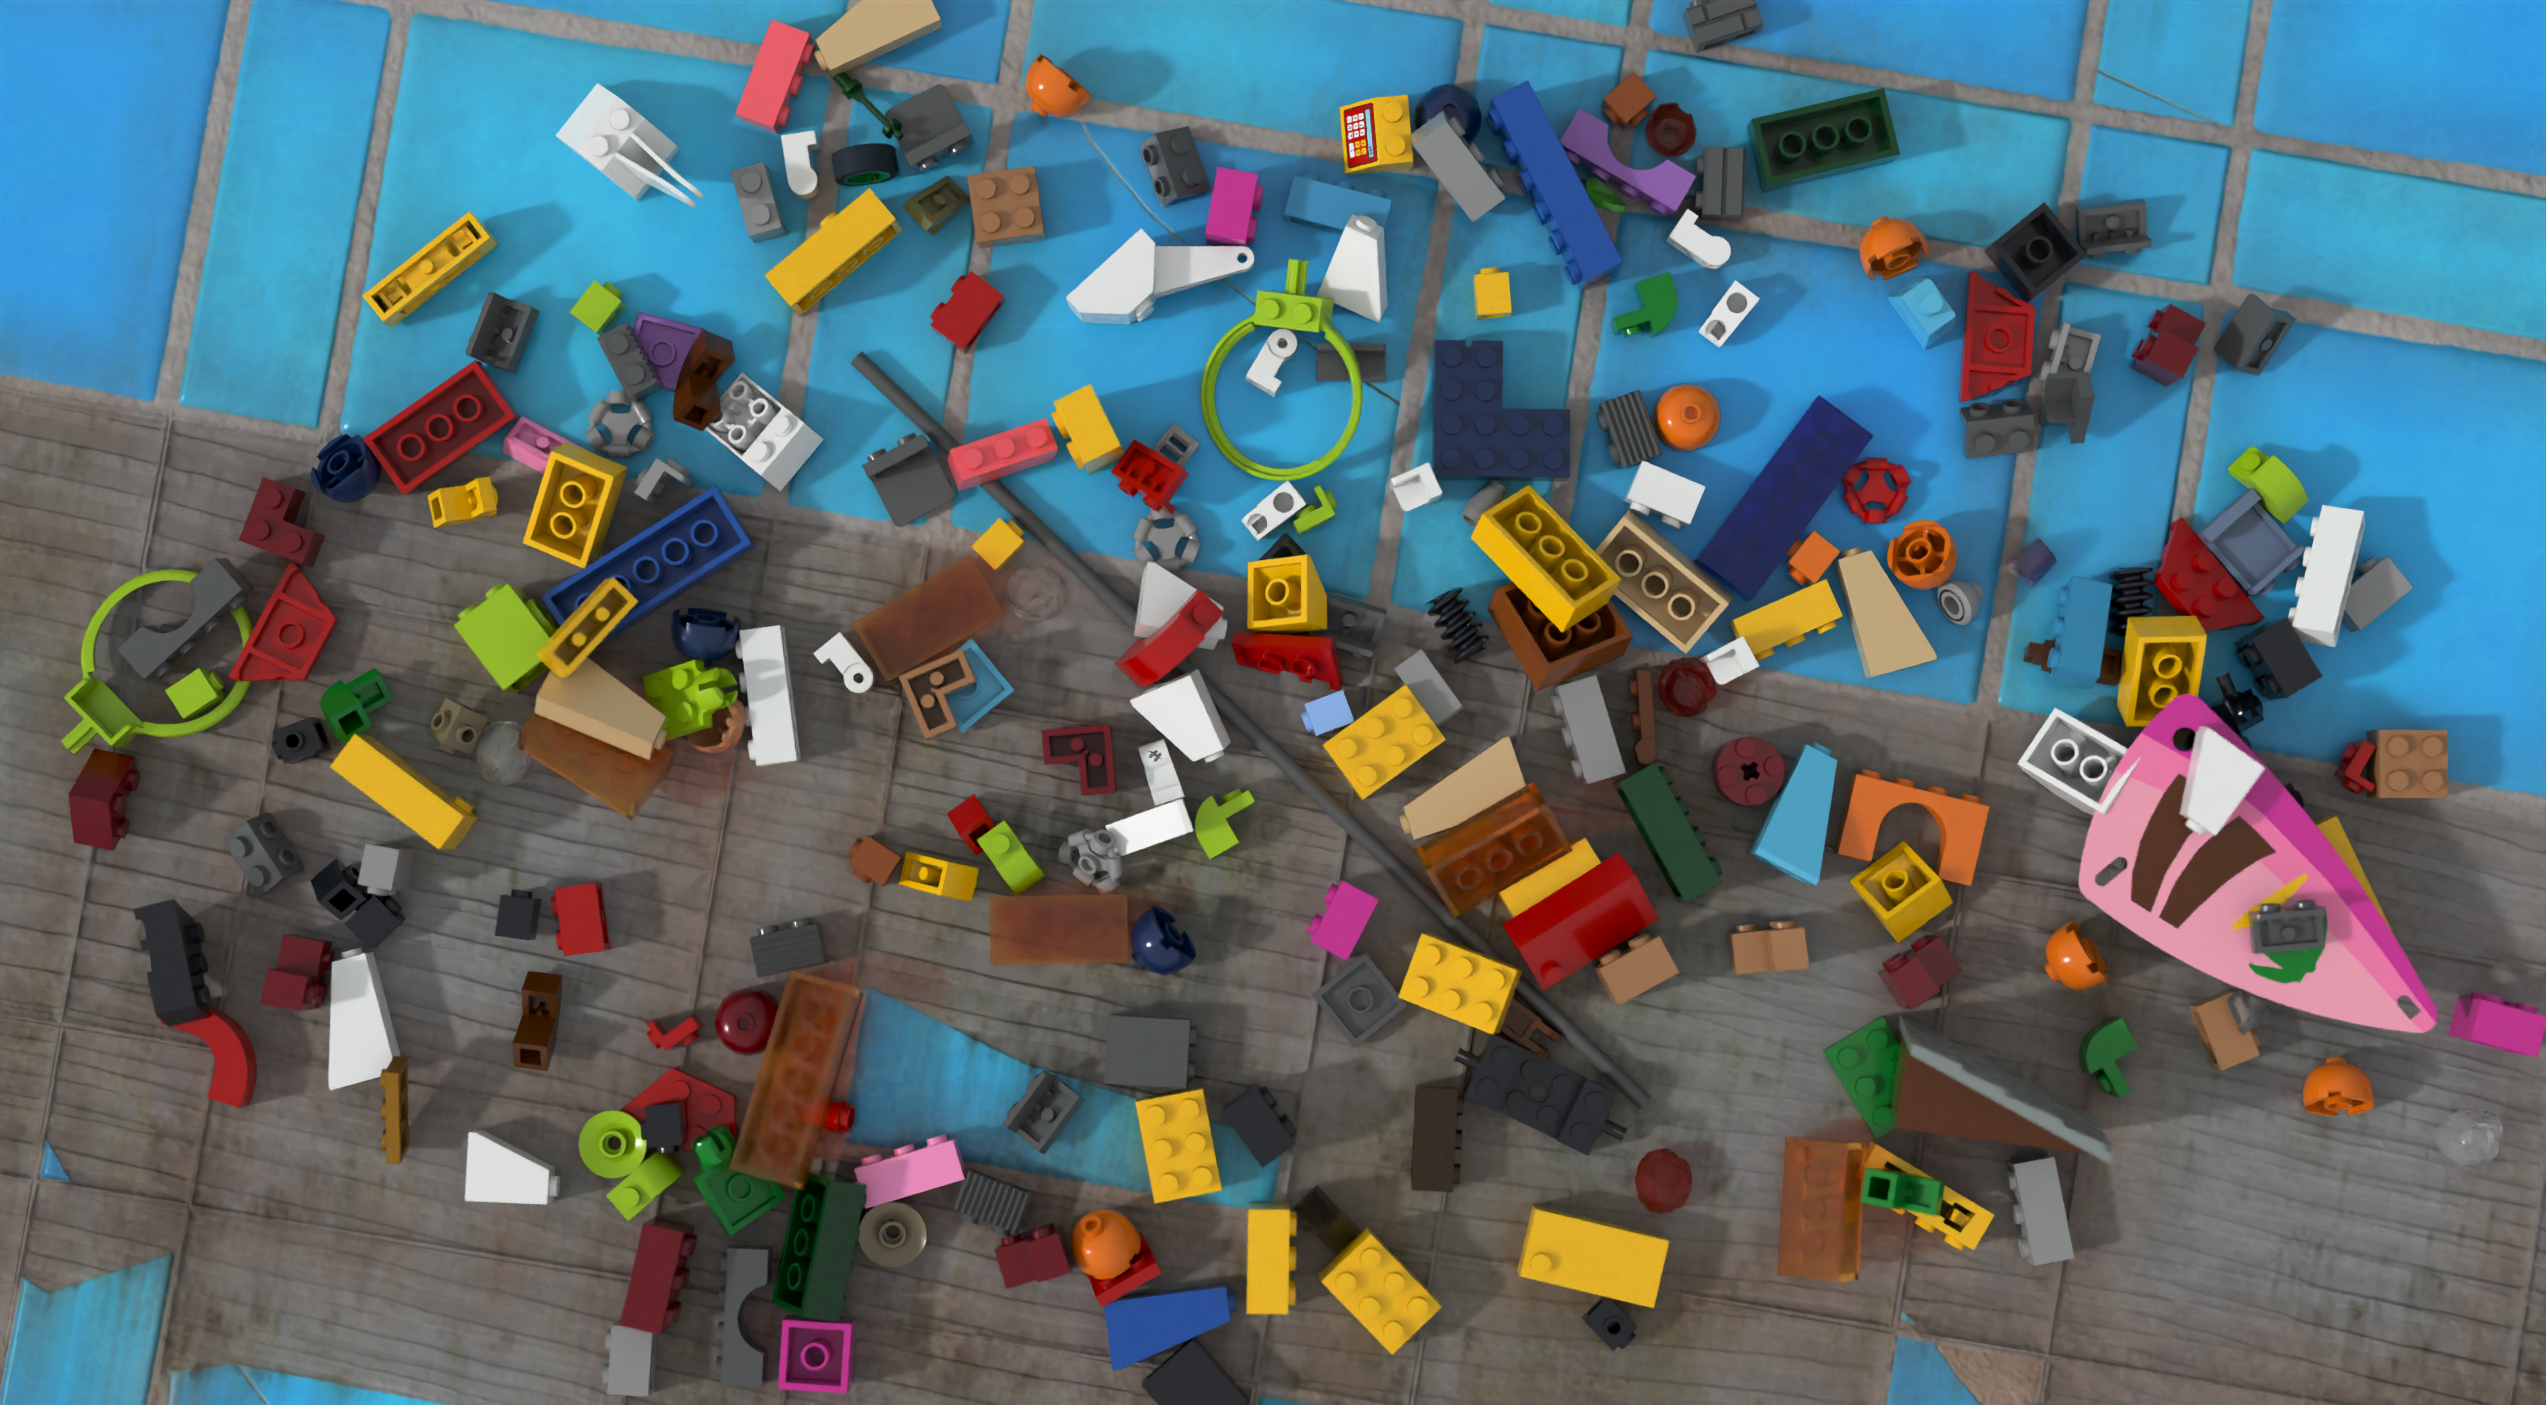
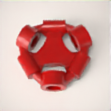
M1866 457L1863 462L1856 464L1852 462L1840 481L1843 483L1845 494L1842 496L1851 513H1856L1863 520V524L1874 525L1886 524V521L1892 515L1897 516L1908 499L1906 492L1908 485L1911 484L1909 475L1901 464L1890 463L1887 458ZM1863 470L1866 471L1868 478L1861 490L1853 489L1852 487L1859 479ZM1885 472H1889L1892 482L1898 489L1897 491H1891L1886 485L1883 478ZM1875 501L1883 503L1886 511L1864 510L1867 502Z

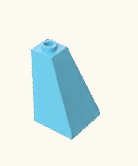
M1813 742L1812 746L1806 744L1800 748L1782 786L1746 854L1806 885H1817L1820 879L1837 760L1830 757L1832 751L1816 742Z

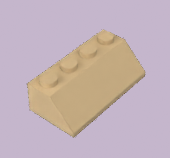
M1630 509L1594 551L1621 578L1613 594L1685 654L1730 604L1734 596Z

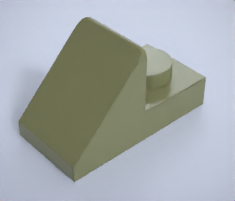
M947 175L910 198L903 208L926 232L929 231L932 235H935L969 203L970 198Z

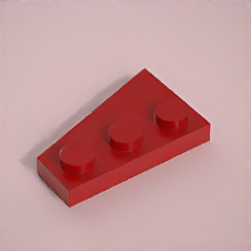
M1234 632L1231 644L1237 664L1276 675L1282 671L1299 675V681L1311 684L1312 679L1330 683L1329 689L1341 691L1343 677L1333 638Z

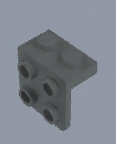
M941 84L931 87L889 109L885 113V117L891 123L892 119L896 118L902 124L900 132L903 134V138L900 140L896 138L914 174L918 171L926 172L939 164V160L949 155L952 157L965 152L969 145L974 143L946 88Z
M911 433L897 441L898 447L888 452L885 449H880L867 457L868 462L862 465L867 477L874 484L893 523L897 527H903L953 501L955 498V493L923 434L916 436L915 433Z

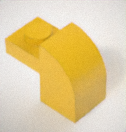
M490 477L477 478L462 486L440 488L427 495L434 528L471 523L497 515L498 495L495 487L491 484Z

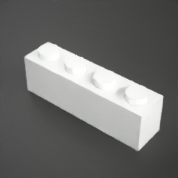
M2322 505L2320 516L2313 517L2310 536L2314 537L2312 547L2306 546L2303 566L2307 568L2305 576L2298 577L2295 589V597H2299L2297 608L2291 607L2288 621L2301 642L2336 647L2365 530L2364 511Z
M777 625L739 630L740 639L737 640L735 648L737 658L743 659L744 672L739 674L742 693L747 692L749 706H744L746 726H751L753 740H748L750 760H756V766L801 761L785 628Z

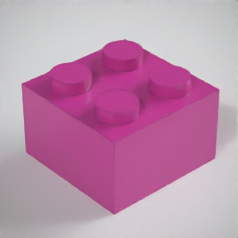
M1217 167L1205 232L1206 245L1247 247L1248 243L1254 244L1258 224L1257 218L1253 217L1254 210L1260 211L1264 192V185L1258 184V174Z
M1342 880L1338 886L1332 883L1323 899V902L1328 904L1322 916L1317 913L1315 914L1307 930L1308 933L1312 934L1310 942L1347 961L1379 899Z
M2472 992L2470 998L2458 996L2448 1036L2515 1054L2538 1057L2546 1027V1016L2536 1014L2537 1007L2518 1002H2504V998Z
M787 1315L782 1321L778 1389L848 1393L852 1388L856 1319L840 1318L839 1321L802 1318L798 1315Z

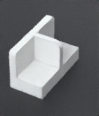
M1429 462L1392 478L1389 484L1391 491H1394L1404 511H1411L1424 504H1432L1440 500L1443 494Z
M1743 636L1699 658L1702 665L1706 663L1714 680L1719 685L1726 684L1742 674L1759 667Z

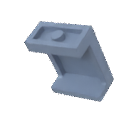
M2253 488L2243 491L2196 534L2247 596L2257 593L2262 596L2277 584L2274 580L2277 575L2282 571L2286 574L2302 562L2299 556L2305 552V547L2303 545L2297 546L2258 503L2261 497Z

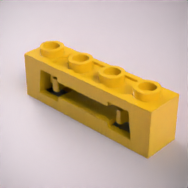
M469 211L362 296L379 318L393 328L499 244L479 218Z
M1870 1142L1850 1176L1858 1181L1855 1188L1862 1191L1865 1169L1880 1168L1890 1170L1885 1167L1886 1162H1889L1899 1168L1900 1172L1934 1179L1873 1142ZM1947 1186L1944 1187L1942 1200L1952 1206L1954 1203H1957L1969 1210L1965 1215L1953 1207L1949 1208L1945 1217L1958 1224L1955 1229L1943 1223L1945 1218L1941 1216L1907 1210L1917 1216L1915 1224L1930 1233H1933L1934 1229L1937 1228L1947 1234L1944 1241L1962 1251L1964 1246L1975 1250L1995 1216ZM1892 1209L1902 1216L1906 1211L1905 1209Z

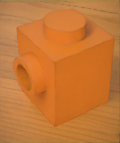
M1813 530L1808 533L1803 541L1797 538L1785 553L1789 559L1784 566L1789 569L1787 574L1798 584L1803 586L1807 583L1811 586L1818 581L1840 551Z

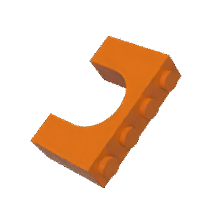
M1862 769L1861 775H1851L1833 854L1871 862L1879 827L1885 815L1898 805L1912 803L1930 812L1939 827L1940 843L1933 871L1943 881L1971 886L1990 806L1980 804V797L1968 794H1961L1960 799L1947 796V789L1935 786H1928L1927 791L1914 788V781L1895 777L1894 783L1881 780V773Z

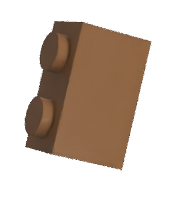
M2225 990L2188 1005L2213 1069L2225 1070L2260 1056L2257 1049L2260 1046V1040L2255 1029L2247 1024L2244 1016L2248 1013L2247 1007L2240 995L2236 996L2234 991Z

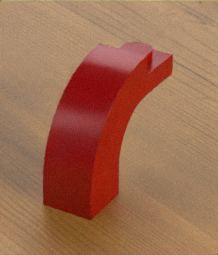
M1201 589L1196 590L1161 628L1145 639L1136 640L1115 665L1137 687L1149 686L1183 661L1205 639L1204 635L1222 617L1224 612Z
M207 1007V1018L170 1026L198 1036L212 1050L215 1059V1074L207 1097L238 1108L249 1106L256 1085L257 1063L251 1041L242 1027L229 1015L213 1007Z

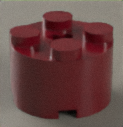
M1756 737L1736 738L1722 745L1716 752L1711 765L1712 778L1717 791L1728 801L1740 805H1759L1770 800L1779 791L1784 780L1785 763L1777 749L1769 742ZM1752 764L1751 770L1755 773L1754 776L1744 779L1745 772L1741 769L1742 765Z

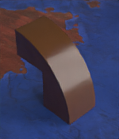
M703 330L697 337L685 358L677 380L673 402L674 421L703 432L721 411L717 380L735 361L732 341L706 330Z
M528 971L521 989L523 1015L513 1040L514 1067L548 1071L559 1024L562 975Z

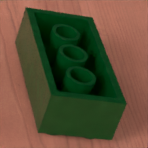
M1884 88L1751 119L1746 127L1762 192L1893 162L1900 155Z
M1656 763L1647 764L1616 781L1613 785L1678 903H1688L1722 884L1718 876L1722 875L1723 872L1714 856L1707 857L1702 846L1706 844V841L1697 826H1690L1685 816L1690 814L1681 796L1674 797L1669 785L1673 784L1665 767H1658Z
M799 1168L772 1298L773 1304L802 1318L839 1321L841 1311L846 1302L845 1289L853 1268L852 1255L854 1245L859 1238V1221L861 1211L866 1204L867 1185L835 1172Z

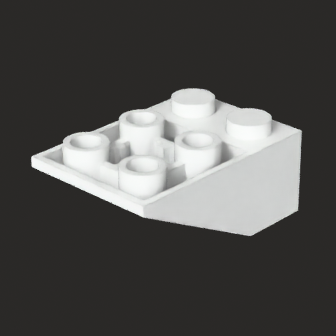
M741 373L719 399L721 411L705 428V430L779 491L785 487L824 440L744 373Z

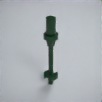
M841 72L833 77L843 88V94L848 99H854L862 103L884 125L882 133L888 139L892 138V135L898 140L903 138V134L900 132L902 124L896 118L892 119L891 123L865 97L862 91L863 85L857 79L853 80L846 72Z

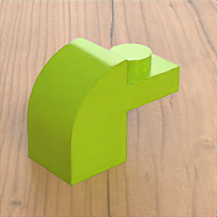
M2252 445L2227 468L2230 476L2247 488H2253L2261 497L2258 501L2259 504L2284 524L2309 501L2301 482L2283 462L2274 455L2269 458Z
M1240 788L1235 789L1222 797L1225 804L1218 806L1211 795L1199 807L1195 818V831L1209 859L1240 843L1226 819L1255 803L1249 790L1242 793Z
M1005 820L977 839V842L993 862L999 874L1017 895L1022 894L1047 876Z
M657 1151L632 1171L627 1178L606 1196L627 1221H630L687 1172L671 1153H658Z

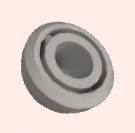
M1950 580L1939 586L1937 590L1938 605L1948 620L1963 626L1972 621L1977 615L1980 600L1983 599V591L1977 583Z

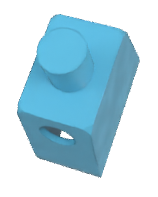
M1929 277L1914 278L1887 297L1924 350L1953 330L1957 316Z

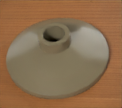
M890 1201L873 1206L863 1216L859 1225L860 1233L858 1240L863 1253L872 1262L883 1267L896 1268L911 1263L921 1254L926 1244L927 1228L923 1217L914 1207L904 1202ZM889 1226H896L899 1228V1233L890 1235L887 1232V1228Z

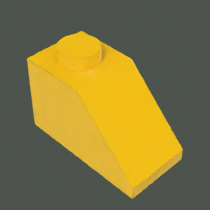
M906 851L899 885L972 902L979 868Z

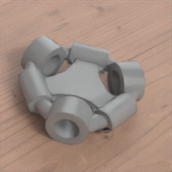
M620 390L610 391V395L602 402L598 400L588 416L590 424L588 431L585 432L593 449L596 452L608 453L610 458H631L633 453L640 451L644 453L650 447L656 435L651 425L654 419L644 401L634 402L628 398L625 391ZM610 405L631 406V410L629 413L617 414L611 411ZM606 425L610 430L613 438L610 444L607 445L604 436L597 426ZM636 425L643 426L631 445L628 442L631 431Z
M1162 508L1158 513L1151 509L1145 519L1140 518L1133 535L1135 548L1132 552L1144 568L1149 561L1155 562L1169 572L1180 571V567L1194 563L1202 543L1199 542L1196 534L1198 528L1186 513L1181 514L1175 509L1173 514H1170ZM1175 520L1172 527L1157 529L1153 524V521ZM1187 537L1189 538L1182 557L1179 558L1175 554L1176 546L1181 538ZM1145 542H1152L1158 548L1160 558L1157 561L1154 560L1143 545Z
M1085 829L1069 835L1068 842H1064L1059 849L1058 859L1061 864L1070 866L1073 870V876L1087 887L1091 885L1096 887L1101 895L1110 892L1120 884L1118 877L1122 876L1121 856L1115 852V837L1111 832L1103 829L1090 832V830ZM1107 870L1109 872L1098 879L1097 876H1095V872Z

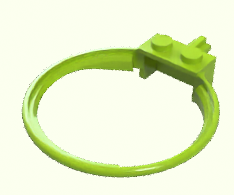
M1288 260L1285 292L1257 290L1255 313L1231 328L1216 344L1206 363L1201 383L1203 418L1207 430L1218 449L1241 470L1256 477L1272 481H1293L1306 478L1332 464L1352 440L1362 411L1363 389L1357 358L1348 341L1331 324L1334 298L1305 294L1309 261ZM1259 325L1320 333L1321 329L1326 332L1325 338L1339 352L1350 375L1353 395L1352 408L1348 424L1342 436L1324 456L1300 467L1288 469L1272 468L1247 458L1229 441L1217 417L1214 394L1219 369L1234 346L1244 337L1261 328Z
M168 569L140 575L117 588L96 611L89 623L82 643L81 665L83 680L63 697L84 718L61 740L63 745L74 755L82 750L98 733L110 746L123 749L139 734L163 738L193 735L222 721L243 699L251 681L236 682L225 700L214 710L200 718L178 724H154L143 722L99 677L95 679L93 673L97 672L95 652L100 628L108 613L123 597L137 588L154 582L182 581L191 584V580L199 573ZM242 606L235 612L231 611L239 626L244 648L253 631V626L246 610Z

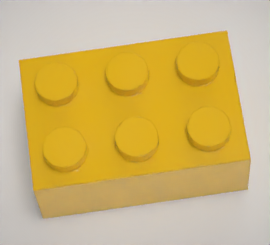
M1091 384L1053 402L1057 411L1051 413L1063 439L1071 438L1072 442L1066 445L1079 470L1085 467L1088 474H1091L1120 460L1124 454L1122 447Z
M568 442L551 450L523 543L583 569L600 558L628 467Z
M2196 616L2128 617L2116 704L2126 727L2147 726L2161 710L2178 696L2189 694L2198 697L2207 635Z
M1405 684L1322 746L1361 800H1364L1446 739Z
M1422 933L1398 998L1494 1035L1501 1031L1523 969L1434 934Z
M1204 1086L1137 1099L1135 1103L1154 1204L1222 1191L1223 1186Z
M1249 1203L1247 1314H1288V1305H1295L1296 1285L1295 1280H1289V1271H1296V1246H1289V1236H1296L1297 1215L1296 1212H1290V1203Z
M1368 1227L1318 1273L1320 1281L1392 1355L1441 1308L1434 1295Z

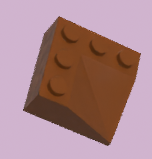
M1514 582L1496 589L1488 607V612L1537 691L1624 656L1633 638V634L1611 600L1563 633Z

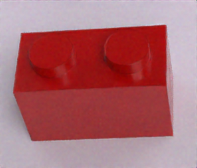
M970 271L967 277L961 275L951 288V292L954 293L946 304L941 302L930 316L933 320L930 324L932 329L965 354L1006 301L1003 294L972 271Z
M597 882L556 888L555 896L551 897V907L553 915L559 917L560 930H556V942L558 949L563 950L564 956L611 950L602 883Z

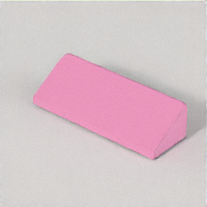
M521 416L505 437L503 452L544 474L551 450L565 442L580 448L582 447Z

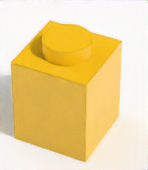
M1498 267L1480 269V274H1475L1473 278L1476 320L1510 317L1512 308L1509 272L1500 273V268Z
M999 518L971 547L998 573L1026 545L1021 539L1025 533L1011 519L1005 523Z

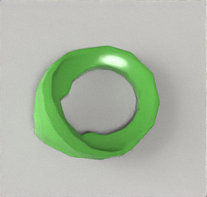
M1592 176L1585 183L1584 188L1593 205L1615 212L1626 211L1627 203L1621 201L1599 179Z

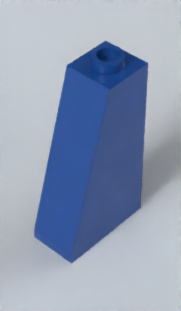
M1227 1283L1126 1295L1107 1304L1104 1308L1112 1371L1121 1370L1231 1321V1312L1237 1311L1235 1291H1228Z

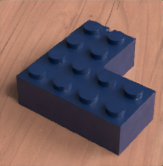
M1435 340L1433 344L1432 471L1436 480L1490 481L1493 479L1496 481L1566 482L1570 478V409H1502L1503 341L1472 340L1470 347H1465L1466 340Z

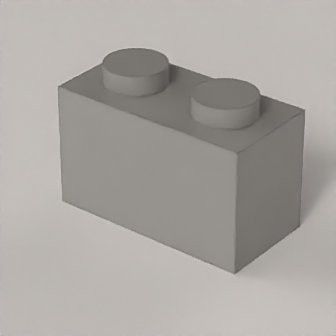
M764 162L731 171L747 232L752 241L757 243L787 234L770 171Z
M2372 556L2357 568L2360 573L2352 579L2342 622L2350 632L2362 630L2413 589V586L2388 556L2378 559Z
M365 844L358 884L368 886L367 893L382 896H396L397 890H408L416 850L387 844Z
M617 1321L612 1325L611 1330L607 1329L605 1350H610L609 1364H605L603 1368V1385H608L607 1394L649 1397L654 1392L658 1334L620 1326L621 1321Z

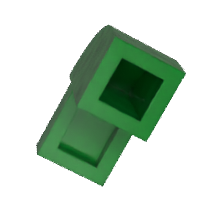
M1670 271L1636 283L1634 288L1641 309L1614 317L1610 322L1614 335L1623 333L1624 338L1642 333L1644 331L1642 326L1647 325L1650 338H1652L1668 326L1676 313L1678 304L1677 293Z
M373 668L346 685L341 680L334 683L323 694L320 700V708L335 736L342 744L350 741L354 734H362L371 729L373 725L367 714L391 701L393 697L380 672Z
M2113 1016L2093 1027L2084 1036L2079 1048V1063L2082 1071L2092 1074L2098 1070L2099 1074L2095 1077L2105 1094L2110 1092L2112 1096L2118 1098L2129 1093L2131 1090L2115 1060L2138 1048L2121 1017Z
M1866 1168L1860 1202L1890 1209H1905L1940 1216L1945 1181L1894 1170Z

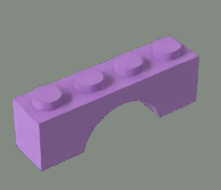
M1579 108L1560 140L1572 165L1578 166L1579 163L1590 169L1589 174L1601 182L1607 183L1609 180L1620 186L1618 190L1628 198L1636 200L1639 197L1649 203L1648 208L1654 213L1663 217L1666 214L1673 217L1696 176L1668 159L1660 165L1647 170H1636L1624 166L1614 157L1609 148L1607 138L1609 125Z

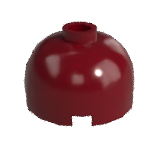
M749 987L736 990L723 999L716 1012L715 1027L717 1036L726 1048L736 1054L752 1056L764 1053L777 1043L782 1035L785 1020L781 1007L774 996L763 989Z

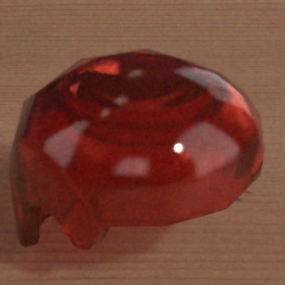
M1675 102L1660 104L1650 114L1645 127L1646 140L1649 146L1655 152L1667 158L1683 156L1694 145L1697 134L1692 114L1681 110L1679 104Z

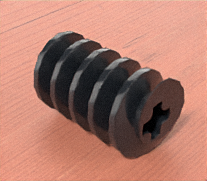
M2119 568V570L2109 574L2111 580L2119 582V584L2112 586V594L2119 597L2110 600V606L2119 609V611L2109 615L2110 620L2119 624L2109 628L2111 634L2126 637L2128 617H2143V615L2153 612L2152 607L2143 605L2144 601L2153 598V594L2143 591V588L2153 585V581L2143 578V574L2153 571V568Z
M1456 587L1426 603L1434 604L1427 612L1429 616H1440L1434 623V627L1447 628L1440 638L1442 640H1453L1447 647V651H1459V654L1453 660L1455 664L1485 650L1486 648L1483 645L1489 639L1488 635L1477 636L1476 634L1483 626L1482 623H1470L1476 612H1464L1463 609L1469 604V599H1457L1463 591L1462 587Z

